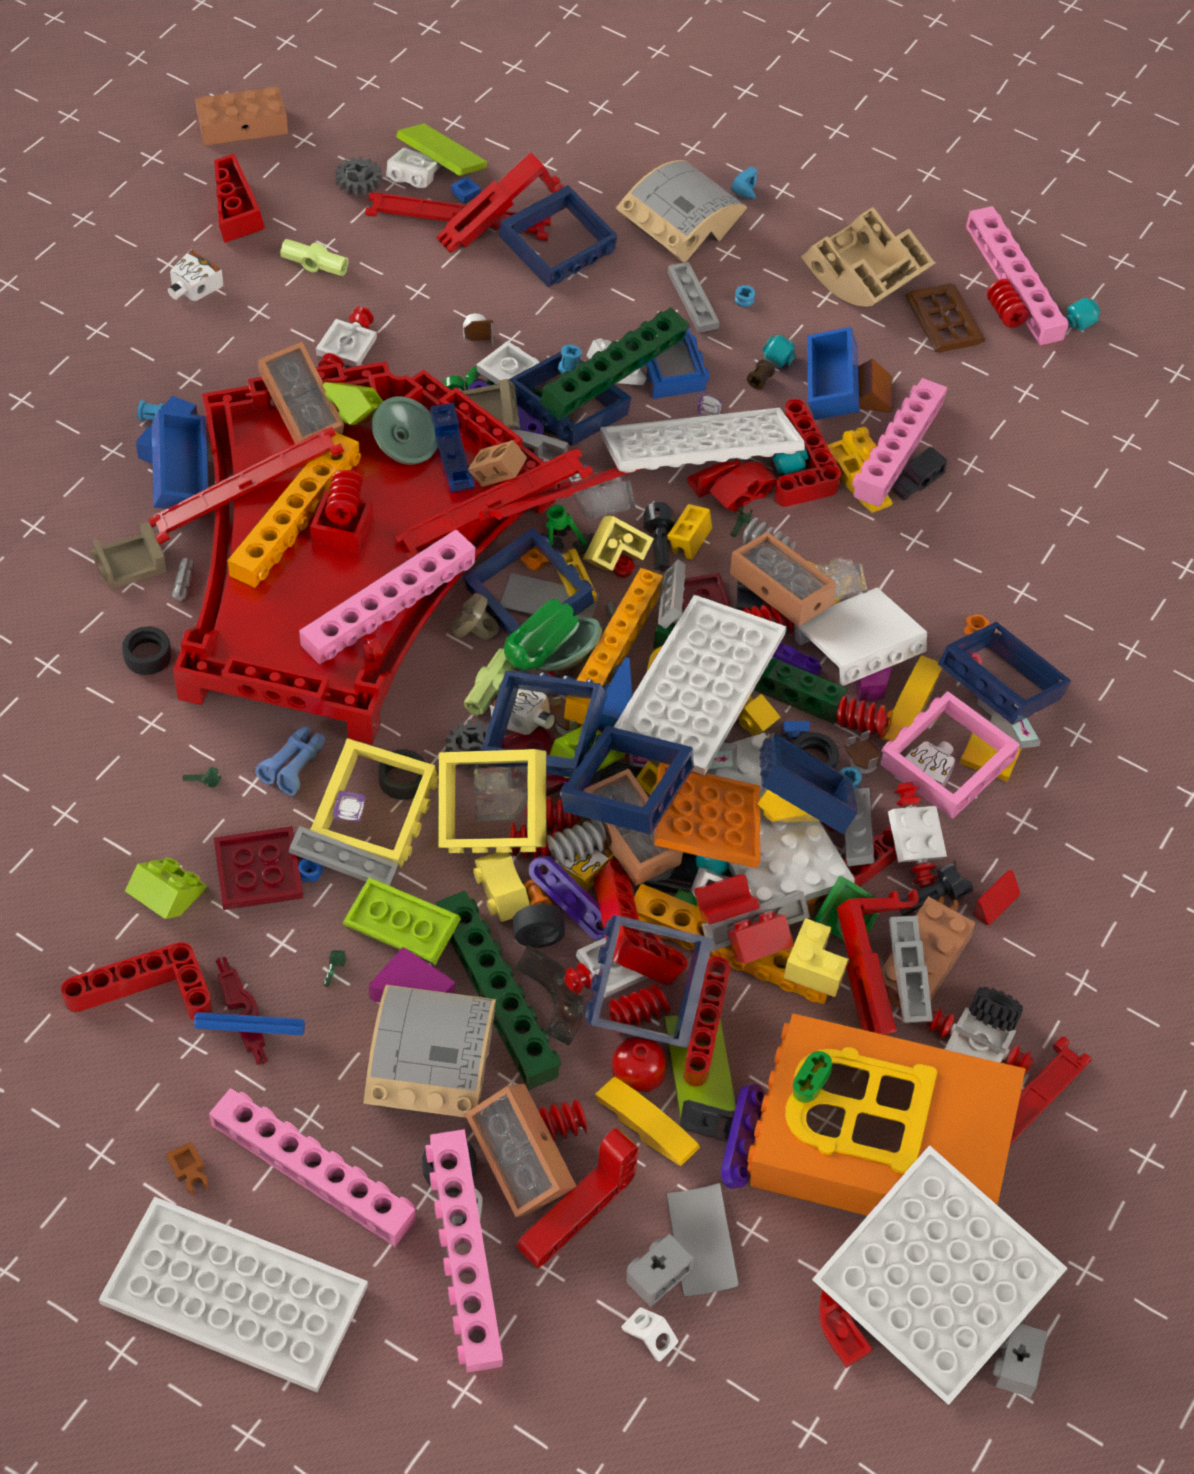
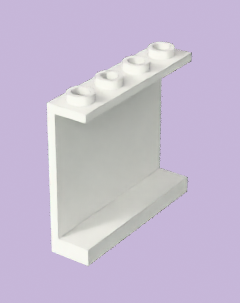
M874 588L834 604L799 627L794 624L795 641L799 645L812 641L839 667L840 684L842 686L927 651V631L879 588Z

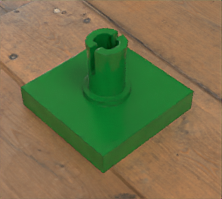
M839 876L813 921L831 927L830 933L844 941L836 908L849 899L877 897L845 877ZM879 913L863 915L867 934Z

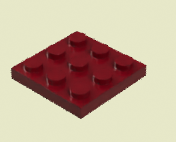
M293 826L214 837L223 910L303 898L297 855L289 853V848L294 839Z

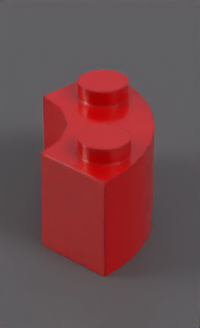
M748 461L725 476H719L709 491L726 509L739 512L751 501L765 498L776 485L777 478L761 462Z

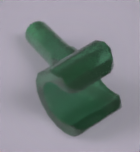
M744 506L739 507L736 525L730 533L732 537L737 535L743 524L750 523L753 513L752 509L749 513H744Z
M209 767L205 775L184 774L183 781H199L213 788L218 784L221 776L218 775L219 770L217 768Z
M333 950L330 952L329 970L323 983L325 987L330 986L336 966L345 967V951Z

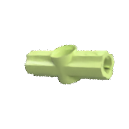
M285 239L282 243L281 257L301 263L309 272H317L321 269L339 276H344L347 272L348 258L328 252L322 244L312 243L308 246L289 239Z
M499 648L488 666H483L480 669L475 680V686L464 701V707L473 715L478 716L485 713L494 697L499 694L505 671H512L514 668L506 659L504 648Z

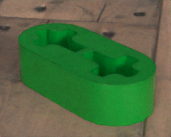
M815 1051L811 1053L794 1078L792 1090L794 1097L798 1101L803 1103L813 1101L829 1078L832 1071V1059L826 1052ZM820 1062H823L824 1067H820L814 1073V1064L818 1065ZM810 1080V1089H806L805 1092L801 1091V1086H806Z

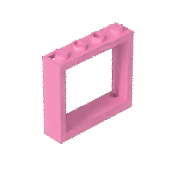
M946 692L941 698H935L925 713L921 711L911 726H905L893 742L889 741L885 744L881 751L883 755L880 765L902 782H913L914 786H919L920 788L915 792L953 819L1016 759L1020 744L950 692ZM944 712L998 751L954 794L899 754Z

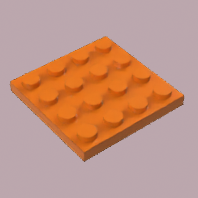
M660 762L657 768V785L670 764ZM691 771L656 826L654 845L757 869L760 863V806L757 805L760 801V785L708 773L702 775Z

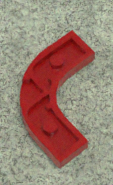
M822 1290L819 1300L820 1325L830 1346L844 1366L848 1368L871 1354L872 1348L854 1324L851 1315Z

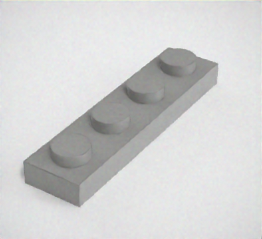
M685 262L668 266V275L697 332L701 333L719 329L720 322L690 263Z
M679 559L663 575L658 624L665 629L671 623L675 624L683 614L682 604L684 602L683 592L685 590L686 564Z
M870 788L854 789L858 813L845 831L848 866L874 863Z
M299 826L289 848V853L365 882L370 877L389 886L399 864Z
M799 890L759 904L760 909L711 925L703 923L702 927L705 937L713 938L710 951L731 945L727 931L734 929L735 923L750 919V922L759 920V915L765 912L774 911L775 914L785 915L788 925L805 920V918H810L804 892Z

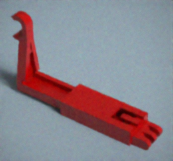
M530 152L498 183L493 181L446 224V228L437 235V240L442 242V245L449 253L454 252L461 245L467 248L514 205L512 200L536 178L539 177L551 194L564 186L560 184L561 180L556 175L551 177L545 166Z
M915 889L907 894L909 902L900 901L898 898L899 893L894 890L889 894L888 898L849 899L836 908L850 961L847 963L846 969L862 1030L886 1036L897 1032L877 953H872L863 915L909 910L917 905L919 901V896Z

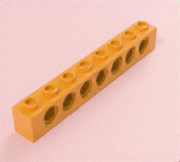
M335 432L336 436L331 439L334 445L341 443L345 452L334 457L330 451L307 463L228 559L231 577L252 587H256L261 580L267 577L271 567L280 561L283 552L293 545L296 536L301 530L306 529L309 520L316 514L324 492L330 491L333 474L341 470H351L353 466L359 463L361 458L359 442Z
M640 568L578 676V681L586 682L587 679H591L593 683H600L603 688L607 682L611 683L616 666H621L660 597L663 575ZM567 696L564 718L570 721L576 720V723L583 725L591 699Z
M644 884L640 885L634 896L639 921L700 936L704 934L702 924L706 922L701 919L697 906ZM677 924H684V925H686V926H685V927H681V926H678ZM658 935L661 939H669L687 950H694L695 943ZM727 946L710 951L709 959L714 956H721L729 962L731 968L750 973L761 981H769L787 992L800 994L811 1002H819L825 1005L829 996L784 978L786 968H779L776 965L786 967L793 947L745 964L736 962L732 947Z

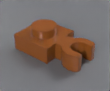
M192 1141L166 1153L167 1161L178 1182L186 1179V1188L191 1196L195 1195L193 1184L196 1182H201L205 1189L209 1188L206 1175L200 1172L205 1169L204 1163Z

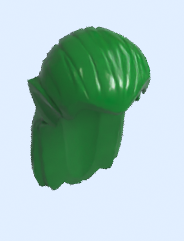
M551 599L542 605L524 624L505 639L504 654L508 662L517 669L527 671L531 669L538 670L545 659L557 651L578 629L580 625L578 622L579 617L573 616V608L568 603L560 604L559 599Z

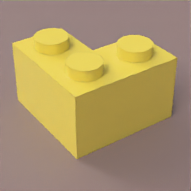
M604 516L583 560L602 570L612 571L621 553L633 560H644L654 538L614 516Z
M805 918L788 958L784 978L835 997L843 979L848 959L825 951L831 927Z

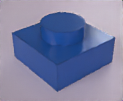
M467 176L452 184L451 192L463 203H466L481 193V188Z
M784 721L781 724V734H788L790 739H796L810 731L809 721Z

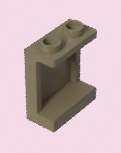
M509 379L499 380V384L475 389L462 390L458 388L508 428L520 429L515 383Z
M149 522L140 524V535L104 546L100 545L98 538L93 540L95 548L91 550L95 564L100 563L101 567H98L101 579L102 581L107 580L110 589L167 572L165 557Z

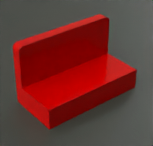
M728 460L717 463L688 476L687 483L696 495L701 498L711 493L709 490L714 486V482L719 476H725L730 471L741 466L739 460L731 463Z
M743 873L694 889L701 919L708 925L760 909L757 898L750 894L747 878Z

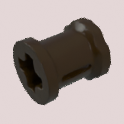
M759 360L756 364V369L748 374V384L754 389H763L766 380L775 373L774 366L767 360Z

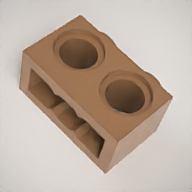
M512 440L480 450L468 471L483 487L515 478L527 457Z

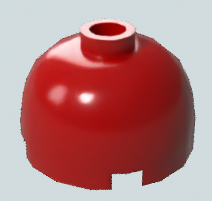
M639 1036L627 1038L618 1045L613 1054L612 1075L635 1091L651 1092L663 1082L666 1075L667 1060L663 1048L656 1041Z

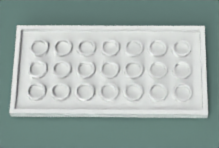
M780 408L600 427L603 442L617 468L623 472H634L636 469L642 468L655 470L660 466L680 467L686 463L699 465L704 464L705 461L713 460L725 462L730 458L749 459L751 456L757 455L770 457L774 453L794 454L797 451L804 450V440Z
M694 595L614 727L693 747L694 768L692 771L705 775L784 637L786 626Z
M764 732L760 735L731 743L737 744L736 766L707 770L706 773L760 785L761 799L767 789L762 787L761 768L759 767L761 752L759 749L763 745L764 739L768 738ZM761 807L760 863L758 868L729 862V870L733 876L742 873L746 875L748 886L752 889L750 894L757 898L758 904L799 890L804 892L806 901L829 894L839 876L845 877L854 883L853 875L820 822H772L763 815L764 810Z
M154 1197L102 1292L99 1302L103 1306L318 1392L368 1287V1281Z

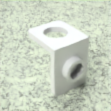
M642 1307L638 1308L621 1326L624 1332L643 1340L655 1360L659 1362L678 1343L677 1337L665 1318ZM662 1333H666V1345L662 1349H657V1337Z

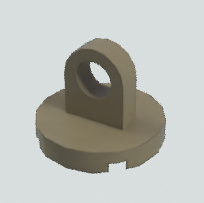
M480 593L471 595L463 603L462 607L465 609L462 610V614L460 612L456 613L451 623V633L457 638H462L471 631L483 640H490L499 632L498 623L491 615L484 611L488 601L487 597ZM483 624L489 628V631L485 629Z

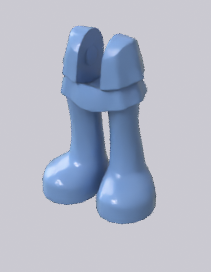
M307 726L301 727L288 738V743L279 752L256 766L255 772L257 777L268 785L273 784L277 779V784L281 791L289 796H294L299 791L301 785L298 777L299 772L322 750L325 736L316 733L310 742L306 744L311 728ZM295 753L297 756L286 767L281 769L285 762Z

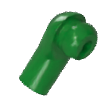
M472 367L465 375L466 390L480 376V373L477 372V367Z

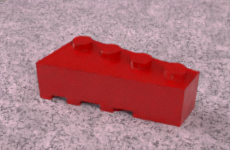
M235 153L214 160L218 200L217 210L219 214L218 224L224 243L264 230L265 226L261 211Z

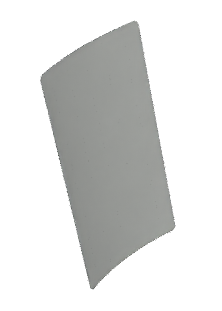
M511 573L500 604L507 609L534 614L551 599H559L561 604L569 596L562 584ZM597 601L576 616L579 619L592 618Z
M720 1184L667 1193L674 1238L694 1257L693 1270L681 1280L684 1296L712 1293L737 1287L739 1283Z

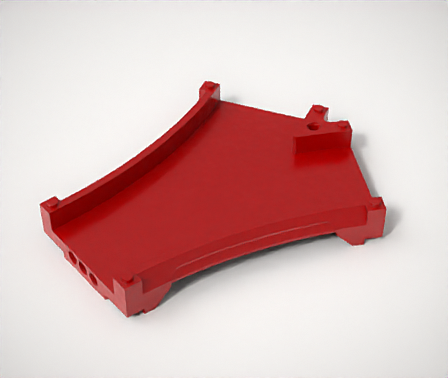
M387 361L342 369L341 363L315 368L323 384L326 382L345 383L374 388L383 402L392 397H407L422 404L431 413L438 427L439 443L436 451L429 459L420 464H403L390 458L379 447L373 435L372 420L367 424L349 425V423L343 421L342 435L359 442V453L361 454L359 463L351 468L352 471L359 473L363 478L357 514L346 524L332 522L325 515L329 491H325L317 512L309 520L306 529L300 531L293 545L283 552L280 561L271 567L267 577L261 580L256 587L231 577L228 559L307 464L217 508L215 512L211 565L201 612L196 627L184 632L180 643L181 651L173 669L178 700L203 705L208 690L346 721L348 739L373 745L381 725L380 709L396 672L430 615L466 570L455 575L451 581L441 584L430 595L423 596L413 606L403 609L392 620L385 621L372 633L365 634L350 647L347 646L339 651L334 658L326 660L320 665L300 645V630L407 561L405 554L409 550L404 542L401 544L396 543L394 536L399 534V532L505 482L501 481L482 487L468 471L480 450L513 440L527 457L516 476L545 463L523 446V438L459 389L455 388L451 391L424 369L412 378L408 375L395 376L389 371ZM262 377L248 379V386L202 394L206 429L214 461L215 484L295 445ZM556 484L553 485V486H551V487H549V488H546V489H544V490H542V491H540V492H538V493H536V494H534V495H537V494H540V493H543V492L552 490V489L556 488ZM555 500L529 509L540 515L554 504ZM529 509L500 520L496 517L480 520L458 532L475 547L476 560L496 538ZM432 543V544H430V545H428V546H426V547H424V548H421V549L417 550L418 553L422 552L423 550H425V549L428 548L429 546L433 545L434 543ZM367 638L369 640L377 638L384 657L377 659V662H374L373 658L368 660L365 655L363 645L367 644Z

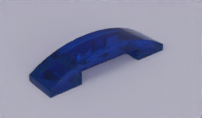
M454 403L431 406L430 411L435 438L450 492L475 489L472 474L468 471L470 466L467 464Z

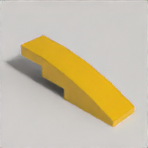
M842 439L827 446L841 470L840 479L854 495L855 487L852 484L856 474H861L864 463L858 453L853 454ZM888 494L880 507L858 499L871 513L893 504Z
M922 655L920 656L893 710L889 731L886 736L881 737L882 740L893 742L899 732L905 726H911L916 716L925 709L943 669L938 665L937 661Z
M615 1076L595 1093L597 1102L615 1112L621 1123L639 1134L642 1142L679 1166H682L700 1149L699 1144L677 1123Z

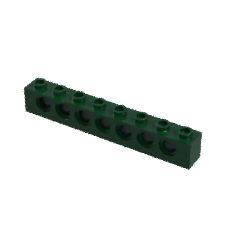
M672 307L664 312H658L649 322L644 321L638 329L633 332L628 331L622 339L611 342L602 352L597 351L591 359L586 362L581 361L572 371H566L555 382L550 381L542 390L543 395L540 403L560 421L684 340L690 324Z
M677 622L675 624L671 623L666 629L661 625L657 626L654 636V649L665 644ZM773 657L753 689L756 692L832 724L836 721L839 703L847 693V688Z
M466 890L437 901L436 906L455 913L461 918L449 941L478 996L496 999L493 1024L527 1089L531 1090L559 1077V1066H561L560 1057L556 1050L552 1051L548 1045L549 1038L545 1029L539 1028L536 1023L537 1016L535 1010L531 1005L527 1006L522 986L514 982L512 978L514 977L513 970L508 962L504 963L499 943L496 940L492 941L487 921L485 919L481 920L479 917V908L475 899H470ZM464 921L469 922L468 924H460V922ZM472 943H480V945H478V946H473V945H471V944H472ZM484 964H490V965H492V966H491V967H483L482 965H484ZM500 985V986H503L504 988H502V989H495V988H493V987ZM508 1007H512V1008H515L516 1010H514V1011H507V1010H505V1009L508 1008ZM520 1029H524V1030H526V1031H528V1032H527V1033H524V1034H521V1033H518V1032H516V1031H517V1030H520ZM538 1052L540 1055L531 1056L528 1053Z

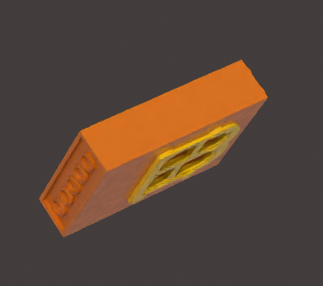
M792 1013L790 1023H784L781 1047L778 1046L774 1061L776 1063L775 1069L771 1071L769 1077L768 1095L764 1096L761 1107V1120L757 1121L754 1137H756L754 1145L750 1146L747 1162L749 1163L747 1170L749 1175H751V1187L868 1216L930 1145L998 1206L1026 1069ZM815 1051L826 1052L831 1057L832 1063L866 1070L870 1074L865 1097L862 1100L832 1094L821 1089L813 1101L803 1103L798 1101L793 1095V1081L807 1057ZM820 1062L818 1065L814 1064V1073L824 1066L823 1062ZM883 1076H891L914 1083L915 1088L911 1105L907 1111L877 1104L876 1097ZM810 1080L806 1086H801V1091L805 1092L806 1089H810ZM819 1104L843 1108L846 1113L840 1136L832 1138L813 1132L806 1122L808 1111L813 1106ZM865 1113L903 1123L905 1130L900 1150L893 1153L854 1143L852 1141V1134L857 1115Z

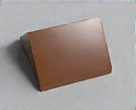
M872 358L858 366L860 410L892 412V375Z

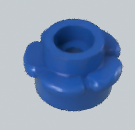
M305 858L302 859L299 863L301 881H317L323 872L322 866Z

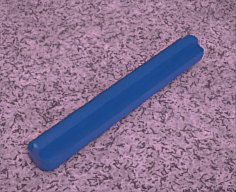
M197 1012L194 1017L196 1029L303 1035L305 1032V1020L298 1018Z

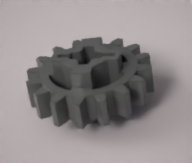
M362 156L359 159L351 157V161L345 159L343 160L344 165L338 164V169H335L336 184L340 185V190L346 189L347 194L354 192L355 196H357L358 193L366 195V191L373 193L374 187L379 188V183L382 182L381 167H378L377 162L371 163V158L365 161Z
M470 719L467 721V725L459 722L458 729L451 728L450 735L446 736V752L481 751L489 723L482 726L481 720H478L476 724H472ZM463 764L465 765V771H468L470 767H474L477 772L481 765L486 769L489 768L488 764Z

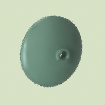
M392 397L382 402L374 412L372 418L374 438L382 451L393 460L409 465L420 464L429 459L436 451L439 443L437 424L431 413L419 402L407 397Z
M593 618L578 619L580 625L576 632L557 651L545 659L540 669L559 671L581 664L590 656L601 638L602 627L599 622Z

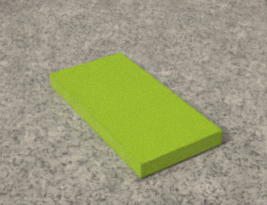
M425 123L397 131L396 137L459 176L485 169L488 161Z
M369 877L344 919L343 924L350 929L398 950L404 947L422 960L435 965L461 918L455 913Z
M678 1015L665 1017L666 1034L674 1036ZM702 1019L704 1022H712L709 1019ZM721 1020L719 1021L708 1079L701 1086H691L683 1078L688 1048L668 1044L680 1119L683 1102L686 1100L735 1113L736 1104ZM696 1043L701 1047L707 1046L705 1043ZM691 1067L695 1071H702L699 1067Z

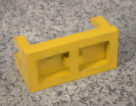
M691 504L686 506L667 536L671 542L672 551L675 554L678 553V547L684 550L686 559L692 560L713 528L710 509Z

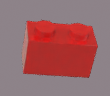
M774 911L760 914L759 920L750 922V919L734 924V929L727 931L736 962L745 964L794 946L785 915L775 914Z

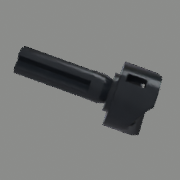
M665 502L649 504L643 514V527L645 531L653 533L655 570H660L661 572L669 569L667 533L675 525V514ZM655 511H660V516H656Z
M955 860L937 870L939 881L917 891L919 896L917 905L909 910H900V913L906 916L921 908L928 897L936 900L947 894L953 901L958 900L973 892V885L956 871ZM906 897L900 901L909 902V898Z

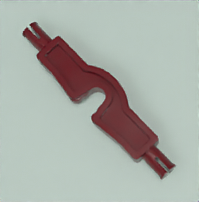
M222 957V962L218 958L216 960L220 971L218 980L224 993L227 1009L245 1008L246 1010L238 1015L259 1016L256 1001L249 992L244 990L236 969L230 968L226 957ZM237 1031L246 1051L253 1053L256 1064L262 1065L261 1059L263 1064L266 1063L268 1059L263 1050L265 1041L262 1033Z

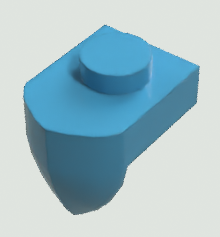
M751 166L744 172L739 173L732 184L731 191L743 199L750 200L756 198L752 189L756 187L758 170Z

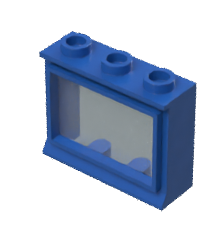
M690 328L684 340L644 365L647 366V382H653V399L705 391L706 382L710 379L709 370L703 365L702 352L697 349L696 336L691 334Z

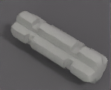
M184 558L180 562V571L177 573L175 589H173L172 593L173 599L179 602L187 598V589H189L193 574L192 571L195 563L193 560H189V558Z

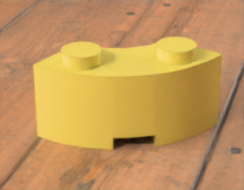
M495 852L474 859L477 868L473 869L476 882L478 884L482 883L488 898L487 906L491 915L496 914L498 919L503 922L512 919L516 912L522 908L530 906L526 888L517 874L510 854Z

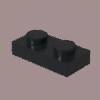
M686 1100L683 1102L679 1126L688 1132L728 1142L734 1112Z

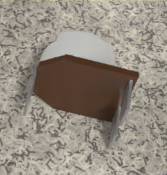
M476 313L466 316V320L463 323L464 343L465 338L470 341L491 340L493 346V320H486L483 315Z
M560 696L552 699L550 708L556 720V729L564 735L582 727V724L576 723V720L570 721L564 718L566 701L561 702Z
M870 731L862 733L861 739L857 741V736L848 738L847 744L844 745L851 757V767L857 769L861 774L870 773L877 769L880 754L869 737Z

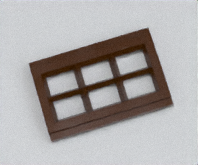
M949 283L914 290L906 294V299L935 352L941 353L985 342V337L955 284ZM947 294L952 304L941 306L936 296ZM932 297L937 307L926 309L921 299ZM956 310L961 320L950 322L945 312ZM940 313L945 324L935 326L929 315ZM964 326L969 336L958 338L953 328ZM949 329L954 340L943 342L938 331Z

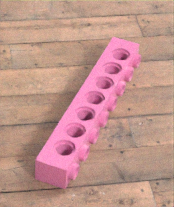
M993 206L970 211L966 225L967 230L999 280L1009 279L1022 302L1026 305L1029 316L1025 323L1039 345L1064 340L1066 330L1068 329L1067 319L1063 317L1057 303L1053 301L1048 289L1040 281L1038 273L1031 267L1029 259L1024 256L1020 245L1012 237L1010 229L1003 223L1001 215L996 212Z
M924 378L920 380L917 386L913 385L909 398L906 397L904 399L901 410H897L893 422L888 424L885 435H881L877 445L878 448L874 447L872 449L869 461L865 460L862 466L861 474H856L852 484L855 487L853 497L880 507L942 407L947 387Z
M454 530L301 629L300 645L319 665L326 660L334 658L339 651L347 646H352L365 634L372 633L385 621L392 620L397 613L405 608H410L423 596L430 595L441 584L451 581L461 571L468 570L475 563V547L462 534Z
M230 1088L209 1113L213 1128L392 1246H397L416 1221L414 1205L407 1198H398L391 1193L384 1183L380 1181L375 1183L367 1177V1174L357 1166L352 1168L344 1162V1159L334 1151L329 1153L313 1137L308 1136L306 1138L290 1122L285 1121L283 1123L267 1107L263 1106L260 1108L254 1104L253 1100L244 1092L237 1093ZM244 1117H250V1118H252V1119H251L250 1121H248V1122H240V1121H239L241 1118H244ZM265 1132L274 1133L271 1137H262V1134ZM288 1147L297 1148L294 1152L284 1151ZM310 1162L320 1163V1165L314 1168L307 1166ZM333 1177L343 1178V1180L338 1183H333L330 1181ZM357 1192H364L367 1194L363 1198H356L353 1196ZM381 1207H387L390 1209V1211L385 1214L377 1212V1210Z
M465 1129L430 1135V1145H425L427 1162H433L434 1172L430 1173L432 1191H438L439 1197L438 1201H434L436 1219L442 1218L443 1229H439L441 1247H447L448 1257L443 1258L445 1276L451 1275L453 1285L448 1287L450 1305H456L457 1316L452 1317L455 1335L460 1334L462 1345L457 1346L459 1364H465L466 1373L502 1367L503 1356ZM446 1160H452L457 1165L455 1168L448 1170L443 1168L441 1164ZM450 1188H457L461 1191V1194L458 1197L451 1198L445 1192ZM454 1216H462L466 1222L461 1226H455L450 1220ZM465 1244L471 1250L468 1254L460 1255L455 1251V1247ZM463 1273H471L476 1279L470 1284H465L460 1281L459 1277ZM468 1302H476L480 1306V1310L476 1313H468L464 1306ZM474 1331H480L484 1334L485 1339L480 1343H474L468 1336Z

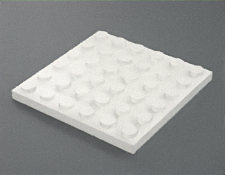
M929 1145L812 1280L949 1405L1067 1270V1267Z

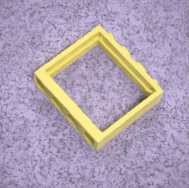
M347 738L310 830L399 863L398 868H402L404 861H407L408 856H411L412 846L410 845L413 837L417 838L420 833L422 814H426L429 810L431 791L437 789L439 776L435 765ZM358 755L423 775L394 851L329 830L340 796L344 793Z
M529 749L439 753V848H448V853H464V848H472V853H488V848H496L497 853H512V847H520V852H536V847H546V751ZM528 762V838L455 839V765Z

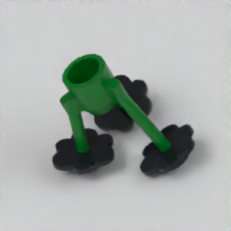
M562 505L550 507L547 511L548 520L546 523L548 529L546 537L550 542V546L553 549L557 548L559 551L564 550L562 539L560 537L554 538L553 535L565 536L567 531L573 530L578 540L573 542V547L578 555L585 554L595 534H581L573 522L572 516L566 512L565 507Z

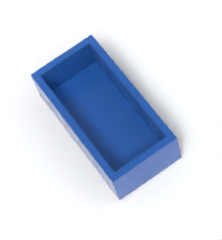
M852 327L807 335L808 403L814 419L819 420L860 412L858 345Z
M158 410L152 422L154 508L168 509L208 488L206 416Z

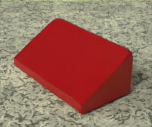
M1011 869L998 879L976 902L973 915L985 925L989 926L1020 895L1015 874Z

